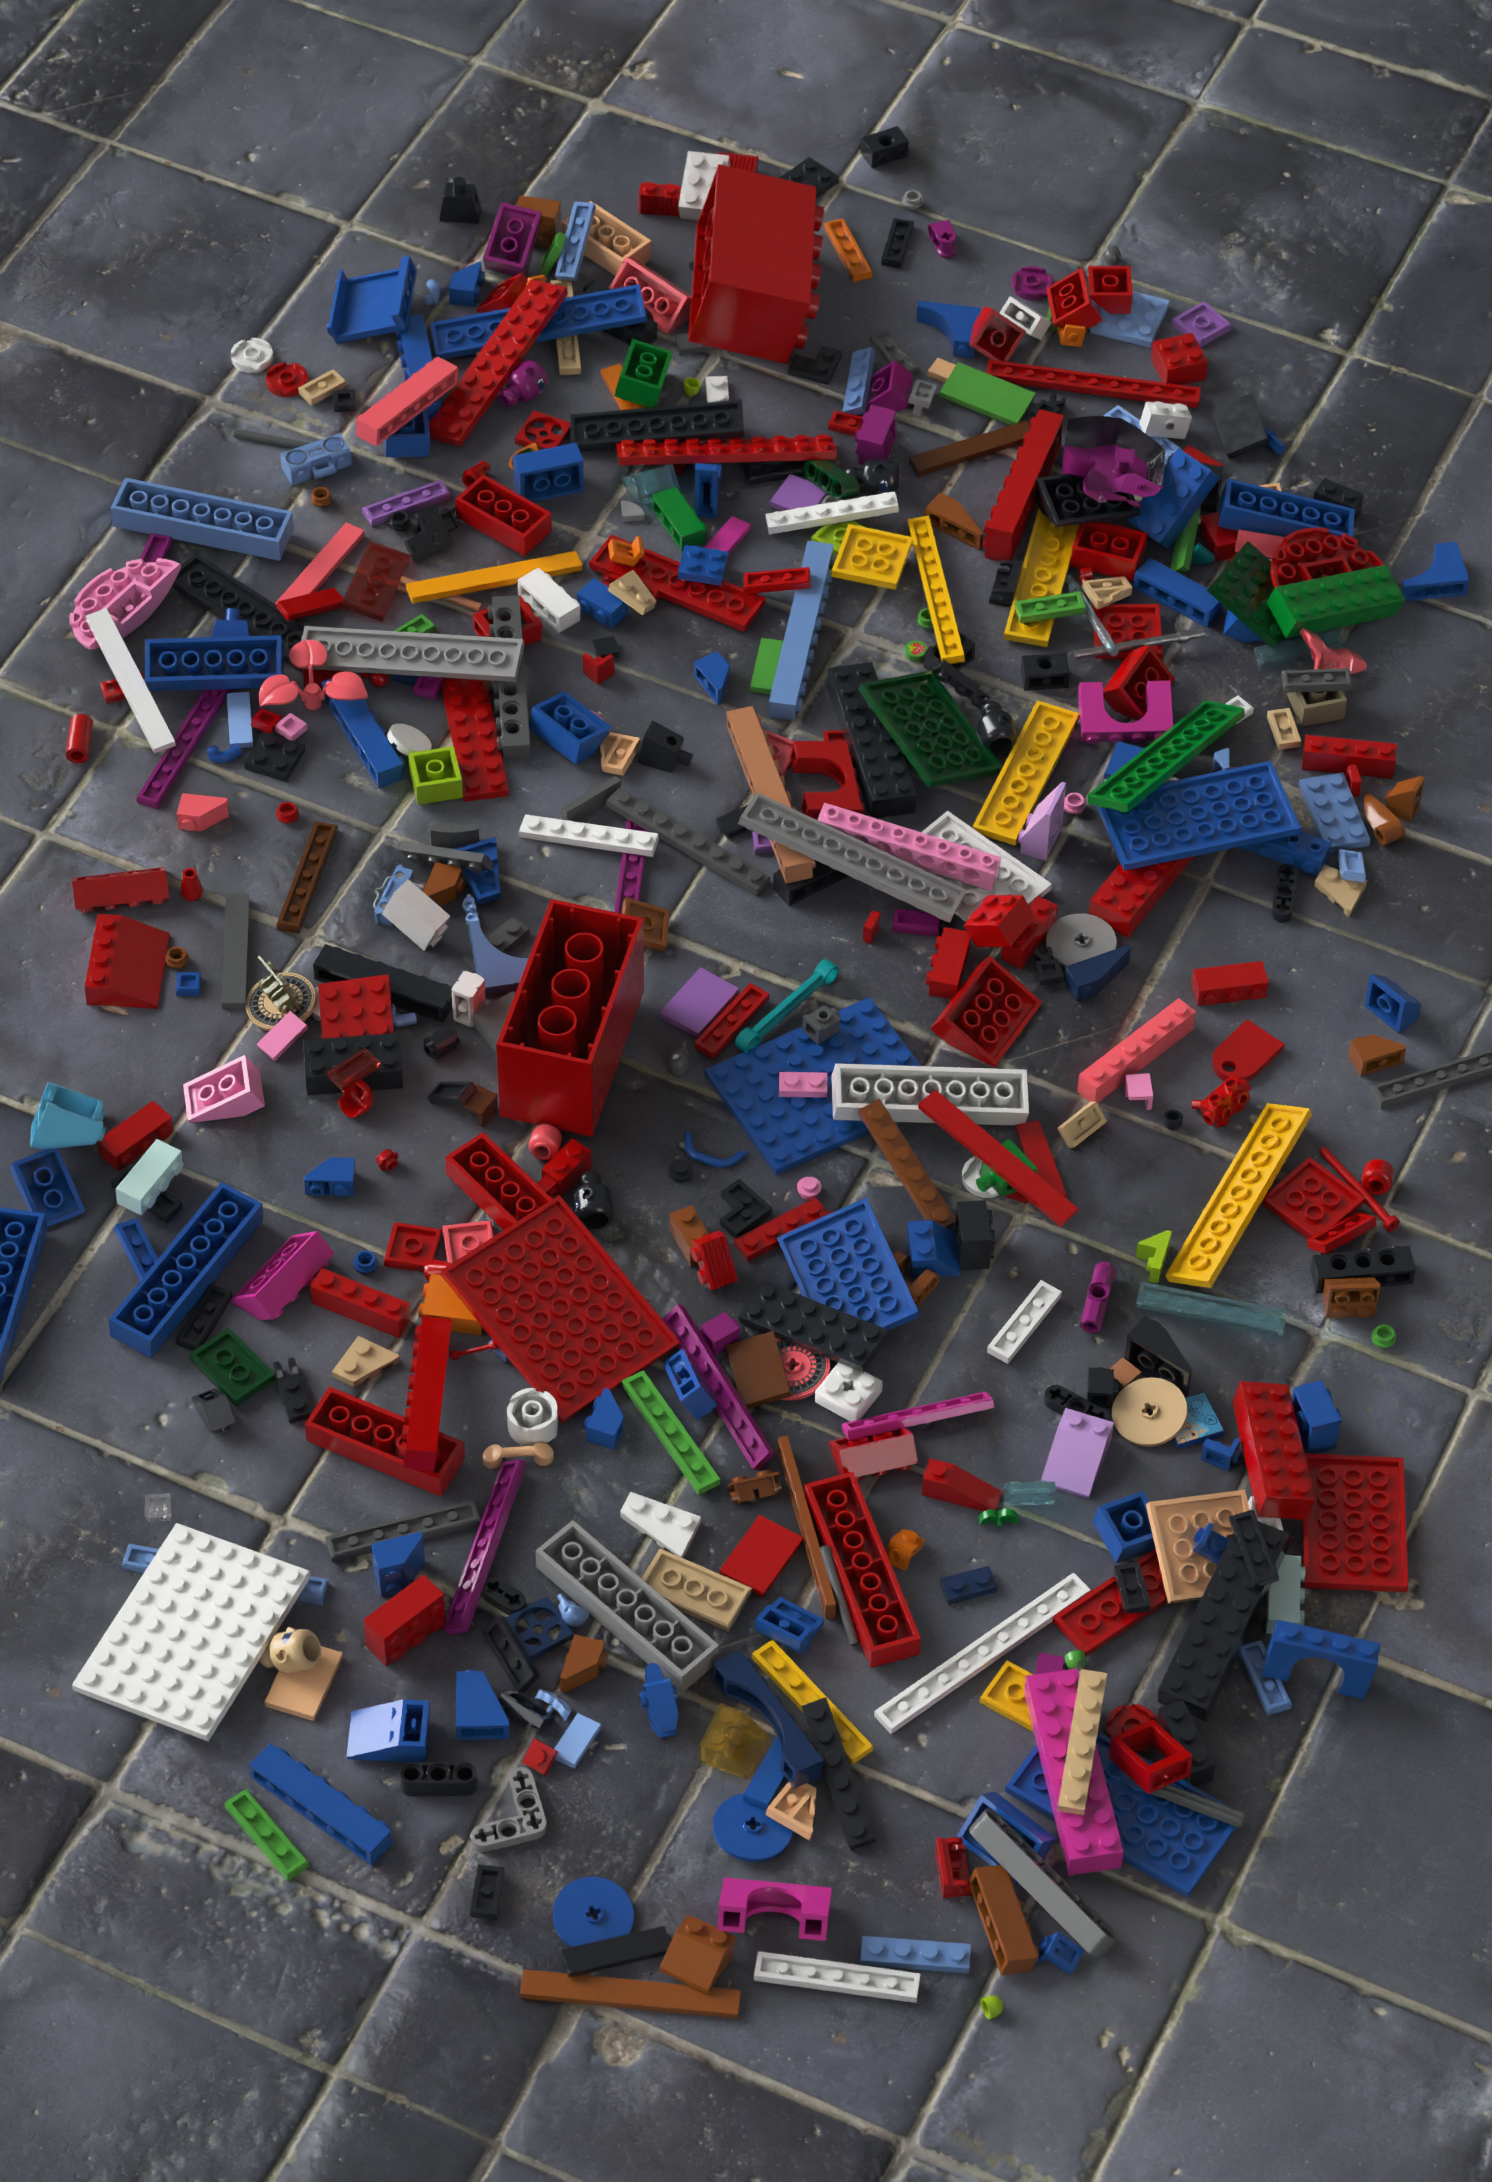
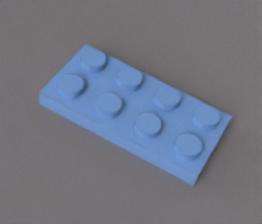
M1343 772L1299 780L1298 786L1318 837L1332 842L1330 853L1337 852L1339 849L1349 850L1370 845L1369 835Z

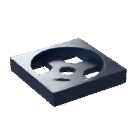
M548 1596L505 1617L531 1661L572 1640L574 1637V1633L567 1623L564 1622ZM545 1610L552 1617L541 1621L536 1618L534 1613ZM524 1619L528 1624V1629L517 1634L516 1624ZM536 1626H541L543 1631L535 1633L533 1629ZM559 1626L560 1633L552 1641L548 1635L549 1630ZM533 1639L539 1641L542 1646L529 1645L526 1642Z

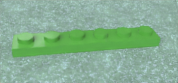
M643 1370L622 1380L623 1389L696 1493L700 1495L720 1485L719 1476Z

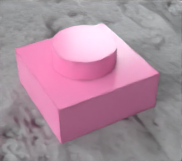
M289 713L275 725V732L292 741H295L307 731V723L292 713Z

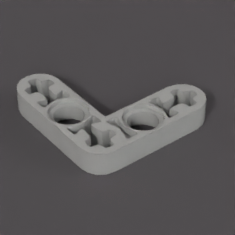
M517 1767L509 1775V1786L518 1816L476 1826L471 1832V1845L473 1849L478 1852H489L537 1840L546 1834V1817L533 1775L529 1769ZM522 1777L525 1781L526 1790L521 1791V1785L517 1778ZM526 1798L535 1801V1805L531 1808H525L520 1803ZM531 1816H534L536 1824L539 1825L538 1829H534L531 1826ZM507 1827L516 1830V1834L512 1837H505L501 1832ZM494 1831H497V1840H495V1835H493ZM484 1835L487 1841L482 1842L479 1836Z

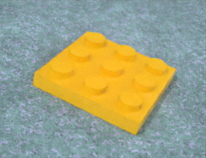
M848 524L832 568L831 577L896 590L913 543V537Z

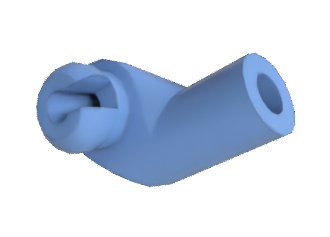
M430 279L426 283L430 295H425L424 299L427 306H435L439 302L440 287L434 279Z
M392 1005L394 1026L401 1027L417 1024L415 1012L399 1014L396 1012L395 1006Z

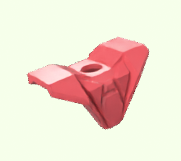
M1305 628L1301 629L1300 634L1310 648L1312 659L1315 661L1314 670L1349 668L1350 675L1366 670L1367 663L1359 654L1347 648L1333 649L1325 645L1316 633Z

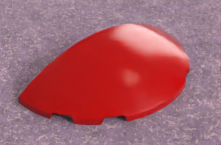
M1305 528L1287 535L1283 542L1276 547L1271 559L1270 572L1274 588H1276L1277 586L1382 566L1384 563L1372 550L1370 552L1365 551L1358 545L1359 541L1347 534H1342L1340 537L1329 533L1327 528Z

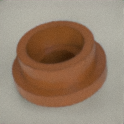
M317 487L312 491L310 501L316 507H325L332 502V494L325 487Z
M172 947L165 955L167 966L173 969L183 968L189 961L188 953L182 947Z

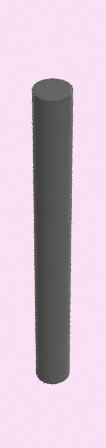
M234 430V437L288 448L295 449L309 444V442L251 431Z
M826 1545L819 1549L850 1646H855L860 1643L830 1546Z

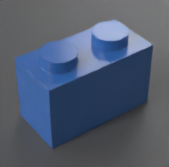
M593 578L577 592V601L581 607L580 611L612 629L628 614V605L609 592L607 585Z

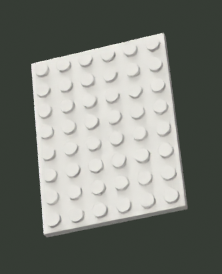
M176 1523L73 1682V1690L209 1741L311 1577L309 1570Z

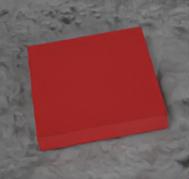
M394 1222L383 1261L384 1266L424 1272L425 1265L437 1257L443 1235L442 1229Z

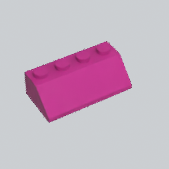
M318 1231L292 1235L230 1301L258 1320H274L283 1313L282 1308L286 1304L293 1302L299 1296L298 1292L301 1288L308 1286L314 1280L313 1276L321 1268L324 1269L330 1263L329 1259L335 1253Z

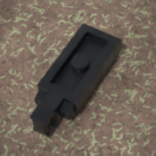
M946 661L935 665L932 670L937 675L938 680L954 687L957 694L967 697L971 700V704L979 709L991 698L979 689L980 686Z

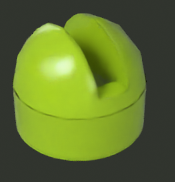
M686 378L683 384L684 393L687 396L697 395L700 391L701 382L695 378Z
M992 1995L981 1999V2007L987 2019L995 2018L1001 2014L1003 2001L1000 1997Z

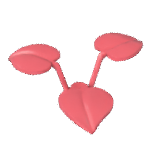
M303 640L294 645L289 652L291 664L299 668L308 667L310 684L304 688V691L300 689L295 681L290 682L289 678L282 674L267 678L259 691L261 707L290 703L297 698L298 693L305 707L310 710H317L322 706L325 694L336 700L368 698L362 679L353 672L335 674L332 681L326 682L323 690L314 683L312 666H322L327 660L326 648L316 640Z

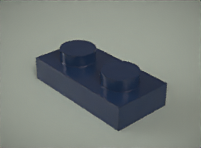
M989 1566L940 1578V1586L948 1605L997 1592V1584Z

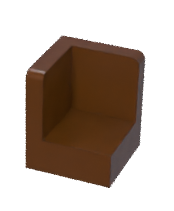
M477 1084V1089L465 1104H462V1107L478 1114V1125L484 1127L498 1109V1097L496 1093Z

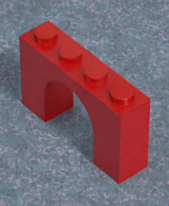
M794 741L790 754L793 773L824 774L834 779L840 786V789L833 792H805L801 804V812L817 820L824 803L864 814V803L860 802V785L856 784L857 771L852 765L853 752L849 751L847 741Z

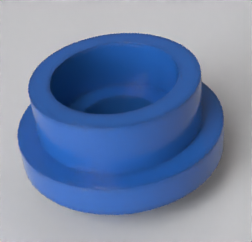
M360 1251L353 1260L354 1269L361 1274H370L377 1269L378 1259L371 1251Z

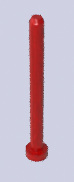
M1322 1147L1319 1150L1320 1155L1352 1189L1365 1197L1364 1202L1383 1221V1228L1387 1232L1394 1231L1399 1226L1400 1220L1395 1215L1390 1216L1328 1148Z

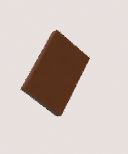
M773 1331L725 1345L738 1394L747 1409L791 1396Z

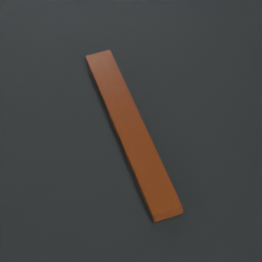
M788 1435L782 1436L778 1439L777 1452L801 1536L803 1537V1543L824 1616L827 1620L836 1617V1602L819 1549V1543Z
M523 1969L520 1998L733 2019H738L741 1990L712 1987L707 1994L684 1984L578 1975L568 1978L567 1973Z

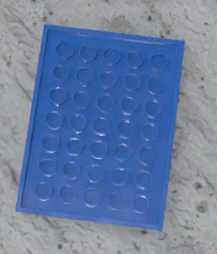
M870 997L839 1010L840 1031L819 1045L803 1032L802 1026L747 1050V1053L743 1052L704 1069L705 1077L775 1176L870 1134L863 1121L833 1120L831 1076L835 1063L921 1066ZM779 1072L827 1073V1098L779 1097Z

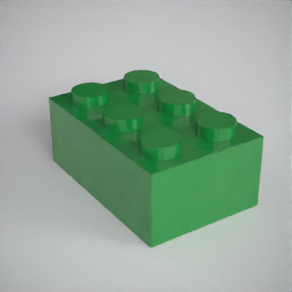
M632 339L614 396L644 407H656L673 352Z

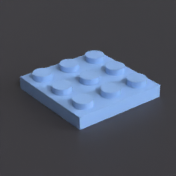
M1132 291L1131 314H1109L1100 307L1102 321L1096 326L1090 327V333L1151 348L1152 342L1155 340L1168 310L1169 300Z

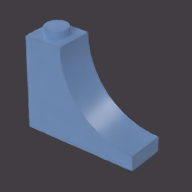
M479 920L470 921L468 930L476 974L483 977L485 981V995L517 990L528 958L513 957L499 951L484 936Z

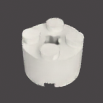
M527 1388L518 1391L512 1396L507 1406V1427L511 1438L522 1447L534 1446L536 1442L548 1443L557 1436L558 1408L556 1400L550 1393L536 1391V1388Z

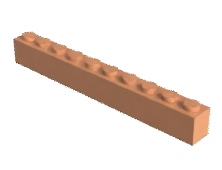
M753 706L726 711L727 728L752 795L754 796L758 792L796 810L795 806L791 807L790 805L792 804L789 791H785L784 777L778 774L780 773L777 760H773L771 744L767 745L768 737L766 730L761 729L762 721L760 714L755 713ZM770 840L786 884L813 878L812 868L816 867L815 860L774 840Z

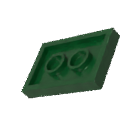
M229 1327L189 1354L190 1361L221 1392L226 1394L227 1399L235 1407L276 1380L275 1374Z

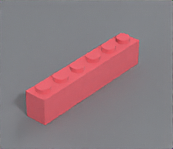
M438 356L431 362H428L417 373H414L409 379L357 417L355 422L356 436L377 447L457 385L458 367Z
M1180 998L1175 1000L1079 1074L1077 1092L1089 1102L1096 1101L1098 1104L1125 1083L1126 1075L1138 1073L1194 1029L1196 1011Z

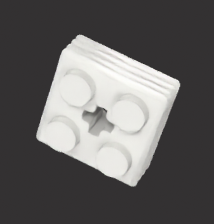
M838 1362L815 1391V1402L850 1422L860 1420L882 1392L883 1381L865 1371L861 1372Z

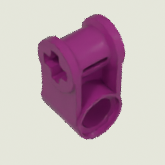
M944 220L928 224L929 236L938 255L942 258L953 257L956 254V247L954 245L956 234L951 221Z

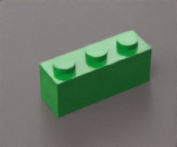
M676 486L652 495V511L681 552H683L685 545L701 546L705 544L707 527L703 521L701 522L698 519L695 509L689 506L685 495L681 494Z

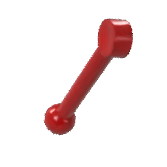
M491 1341L487 1345L459 1352L452 1350L449 1352V1359L457 1360L459 1356L488 1349L497 1350L498 1345Z

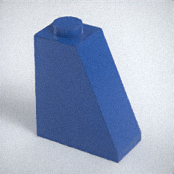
M457 1671V1740L510 1739L509 1720L483 1671Z

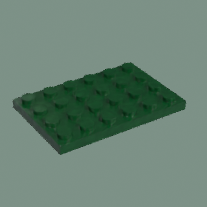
M932 670L861 683L858 689L928 788L1000 773L1003 767L991 750L982 744L978 732Z

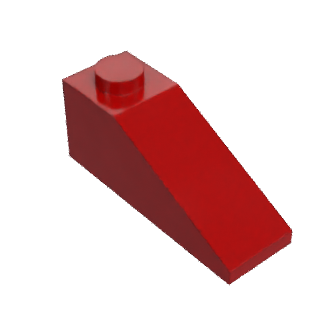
M929 1458L922 1480L921 1495L986 1511L988 1509L997 1510L1002 1491L955 1464Z

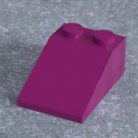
M501 202L483 256L485 269L512 276L520 273L527 276L542 215L540 211Z

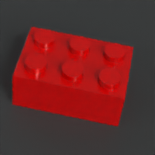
M1100 521L1081 524L1072 546L1070 566L1079 569L1091 567L1092 572L1112 577L1125 576L1128 581L1134 582L1135 572L1140 568L1146 552L1148 533Z
M424 1574L363 1619L366 1648L386 1667L393 1661L397 1662L410 1648L420 1645L426 1636L433 1631H438L446 1621L444 1593Z

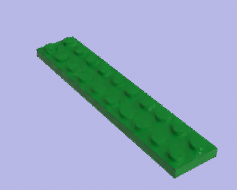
M1204 700L1087 795L1088 803L1097 805L1100 808L1115 809L1122 813L1129 812L1245 717V709Z

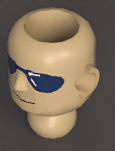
M288 1627L286 1632H280L273 1636L271 1643H269L259 1662L266 1668L275 1667L283 1673L308 1671L318 1664L321 1657V1645L318 1637L310 1630H295Z

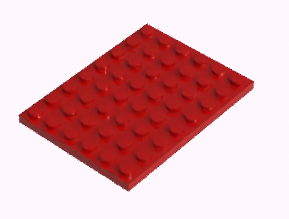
M560 1195L448 1265L440 1273L442 1278L532 1388H536V1391L543 1393L546 1391L554 1397L558 1408V1421L561 1424L592 1405L597 1396L601 1397L604 1388L613 1391L622 1385V1380L643 1371L678 1348V1345L681 1343Z

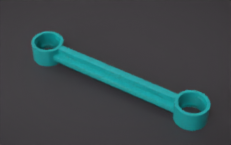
M823 959L815 968L813 975L752 1029L749 1027L743 1029L735 1041V1047L747 1053V1050L759 1046L761 1039L818 988L822 985H830L839 973V966L828 959Z

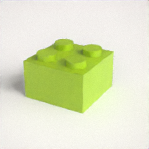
M454 746L408 753L409 772L417 805L463 798L462 778Z

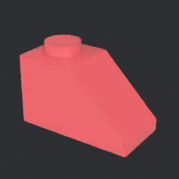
M182 793L177 811L178 829L203 831L229 816L228 798Z

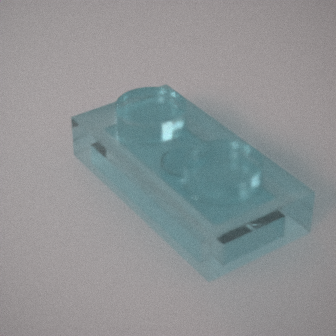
M1041 1480L1037 1482L1022 1483L1014 1481L1004 1483L1003 1506L1054 1504L1056 1494L1055 1482Z

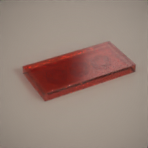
M369 541L344 596L341 608L383 622L399 587L400 579L410 562L411 555Z

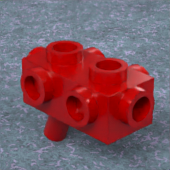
M1231 1075L1206 1099L1192 1100L1191 1107L1192 1109L1202 1111V1118L1208 1125H1213L1217 1128L1226 1126L1230 1121L1229 1118L1234 1113L1245 1109L1246 1102L1250 1100L1249 1091L1251 1086L1246 1080Z

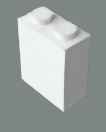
M409 879L393 893L382 913L423 951L430 945L434 947L441 940V935L448 928L446 923L450 918L449 914Z

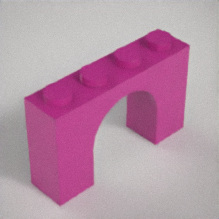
M1170 681L1147 682L1145 690L1147 713L1143 718L1133 723H1121L1108 715L1104 707L1102 682H1081L1078 689L1081 742L1096 744L1100 741H1109L1111 743L1132 741L1141 743L1145 740H1156L1173 726Z
M724 1877L719 1902L717 1930L744 1933L746 1920L751 1915L760 1912H780L793 1916L800 1922L799 1938L826 1941L832 1888Z

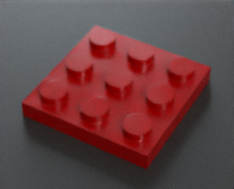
M1110 604L1101 609H1096L1092 605L1094 647L1162 636L1159 604ZM1151 646L1158 657L1162 659L1163 646ZM1131 650L1095 656V659H1125Z
M388 974L318 984L322 1039L395 1033L390 977Z
M1308 1157L1266 1193L1261 1204L1309 1239L1351 1216L1364 1204L1365 1197L1311 1157Z

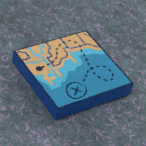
M1205 1391L1185 1397L1188 1408L1186 1423L1179 1434L1172 1439L1177 1450L1205 1442L1206 1439L1211 1440L1224 1436L1225 1430Z

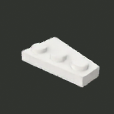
M633 1492L629 1493L620 1511L622 1519L641 1533L648 1534L656 1540V1544L661 1548H666L681 1558H684L701 1523V1516Z

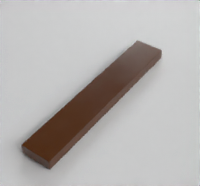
M1027 421L1019 422L910 456L909 463L917 476H921L1023 444L1025 432L1030 431V425Z
M315 821L277 921V930L300 934L335 840L338 825Z

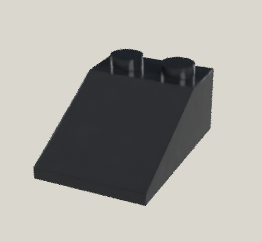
M1144 1316L1127 1335L1124 1358L1140 1370L1141 1375L1144 1377L1167 1380L1177 1386L1184 1397H1188L1192 1369L1167 1330L1159 1322Z

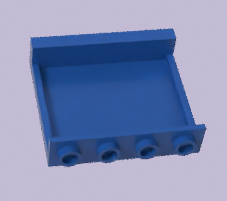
M410 256L401 258L400 268L348 279L343 270H339L335 294H333V305L330 309V320L327 324V331L336 343L407 330L417 269Z

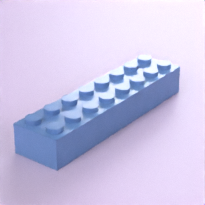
M130 478L124 479L111 506L113 527L147 534L153 533L169 536L176 540L278 561L281 560L294 531L292 511Z

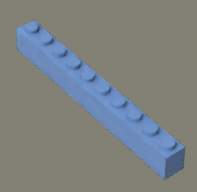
M807 541L801 568L810 567L811 588L797 589L795 591L769 699L768 717L795 721L797 712L802 711L803 699H801V695L805 696L807 682L804 681L810 677L811 666H808V664L813 663L815 650L812 647H817L818 633H816V630H821L822 617H820V614L824 615L826 601H824V598L828 599L830 585L827 584L828 582L832 583L833 579L831 577V567L834 566L837 554L833 553L834 544Z

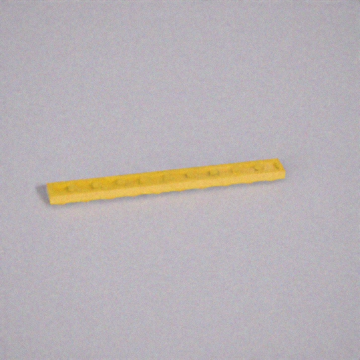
M929 516L907 519L910 536L913 537L912 544L941 661H946L949 664L965 662Z

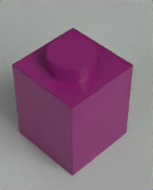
M726 1312L701 1325V1334L715 1356L726 1351L725 1345L739 1341L740 1326Z

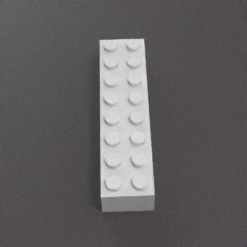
M835 1063L831 1076L833 1120L863 1121L857 1113L859 1109L880 1099L894 1122L935 1123L918 1109V1104L934 1090H937L976 1124L1017 1125L1025 1123L1029 1115L1027 1070Z

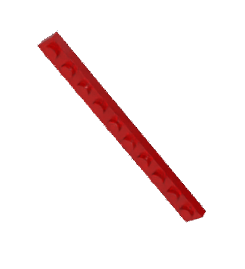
M989 360L986 370L987 374L1016 385L1144 402L1180 403L1189 408L1197 409L1201 387Z

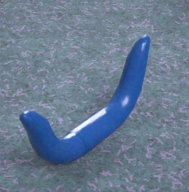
M685 1131L684 1148L686 1153L698 1162L713 1167L728 1168L737 1164L749 1153L743 1150L730 1158L720 1159L699 1152L693 1147L691 1133Z

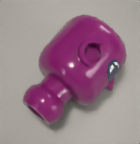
M523 361L510 373L506 382L507 388H503L499 392L498 398L505 407H513L517 400L528 403L535 396H541L542 390L548 383L545 370L535 361Z

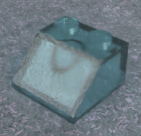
M673 464L661 465L621 477L622 483L633 502L641 501L642 505L651 503L652 495L675 486L678 490L680 489Z

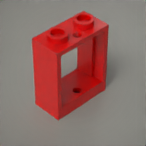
M519 595L521 617L527 624L522 627V639L525 646L541 639L543 624L541 619L533 614L530 604L528 602L525 603ZM488 608L472 614L473 630L478 636L490 637L489 624H493V619H489Z
M1154 1720L1138 1725L1111 1738L1109 1759L1147 1794L1190 1776L1192 1754ZM1151 1743L1166 1758L1148 1765L1134 1750Z

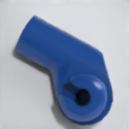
M215 745L207 748L208 758L212 762L228 763L242 755L238 745L225 752L219 751L218 746Z

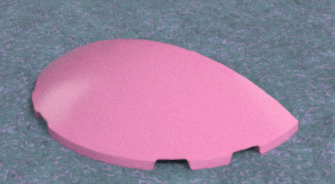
M157 558L156 562L145 563L143 559L126 562V567L116 571L110 568L96 576L80 591L74 600L75 609L73 613H70V625L74 631L75 638L89 650L100 648L86 621V615L107 608L122 639L132 633L161 604L180 571V563Z

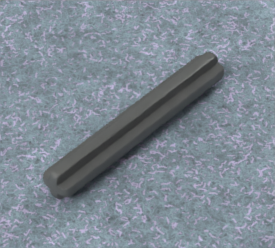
M1171 1784L1150 1793L1236 1827H1241L1245 1820L1244 1812Z

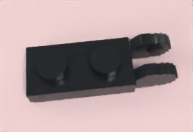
M294 1357L288 1359V1366L292 1375L284 1377L279 1361L273 1362L277 1387L289 1423L308 1419L313 1412Z

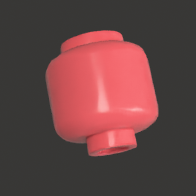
M539 1125L532 1131L528 1143L529 1151L538 1159L550 1160L559 1151L562 1135L552 1125Z

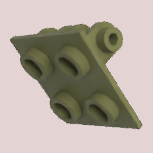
M259 956V960L271 974L267 978L265 977L260 980L261 990L265 992L281 1013L287 1014L294 1005L300 1010L301 1007L296 1002L299 997L289 987L290 985L286 979L277 973L278 970L270 960L265 963Z

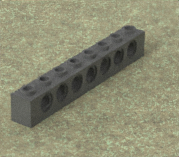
M519 595L492 597V606H488V617L493 619V624H489L490 637L522 639ZM522 653L516 682L493 680L494 694L498 693L499 699H495V712H500V717L496 718V731H501V736L497 737L498 750H502L503 759L530 758L524 654Z

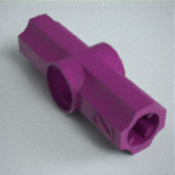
M1102 1261L1099 1264H1095L1080 1322V1328L1084 1329L1087 1333L1101 1332L1116 1274V1268L1111 1263Z

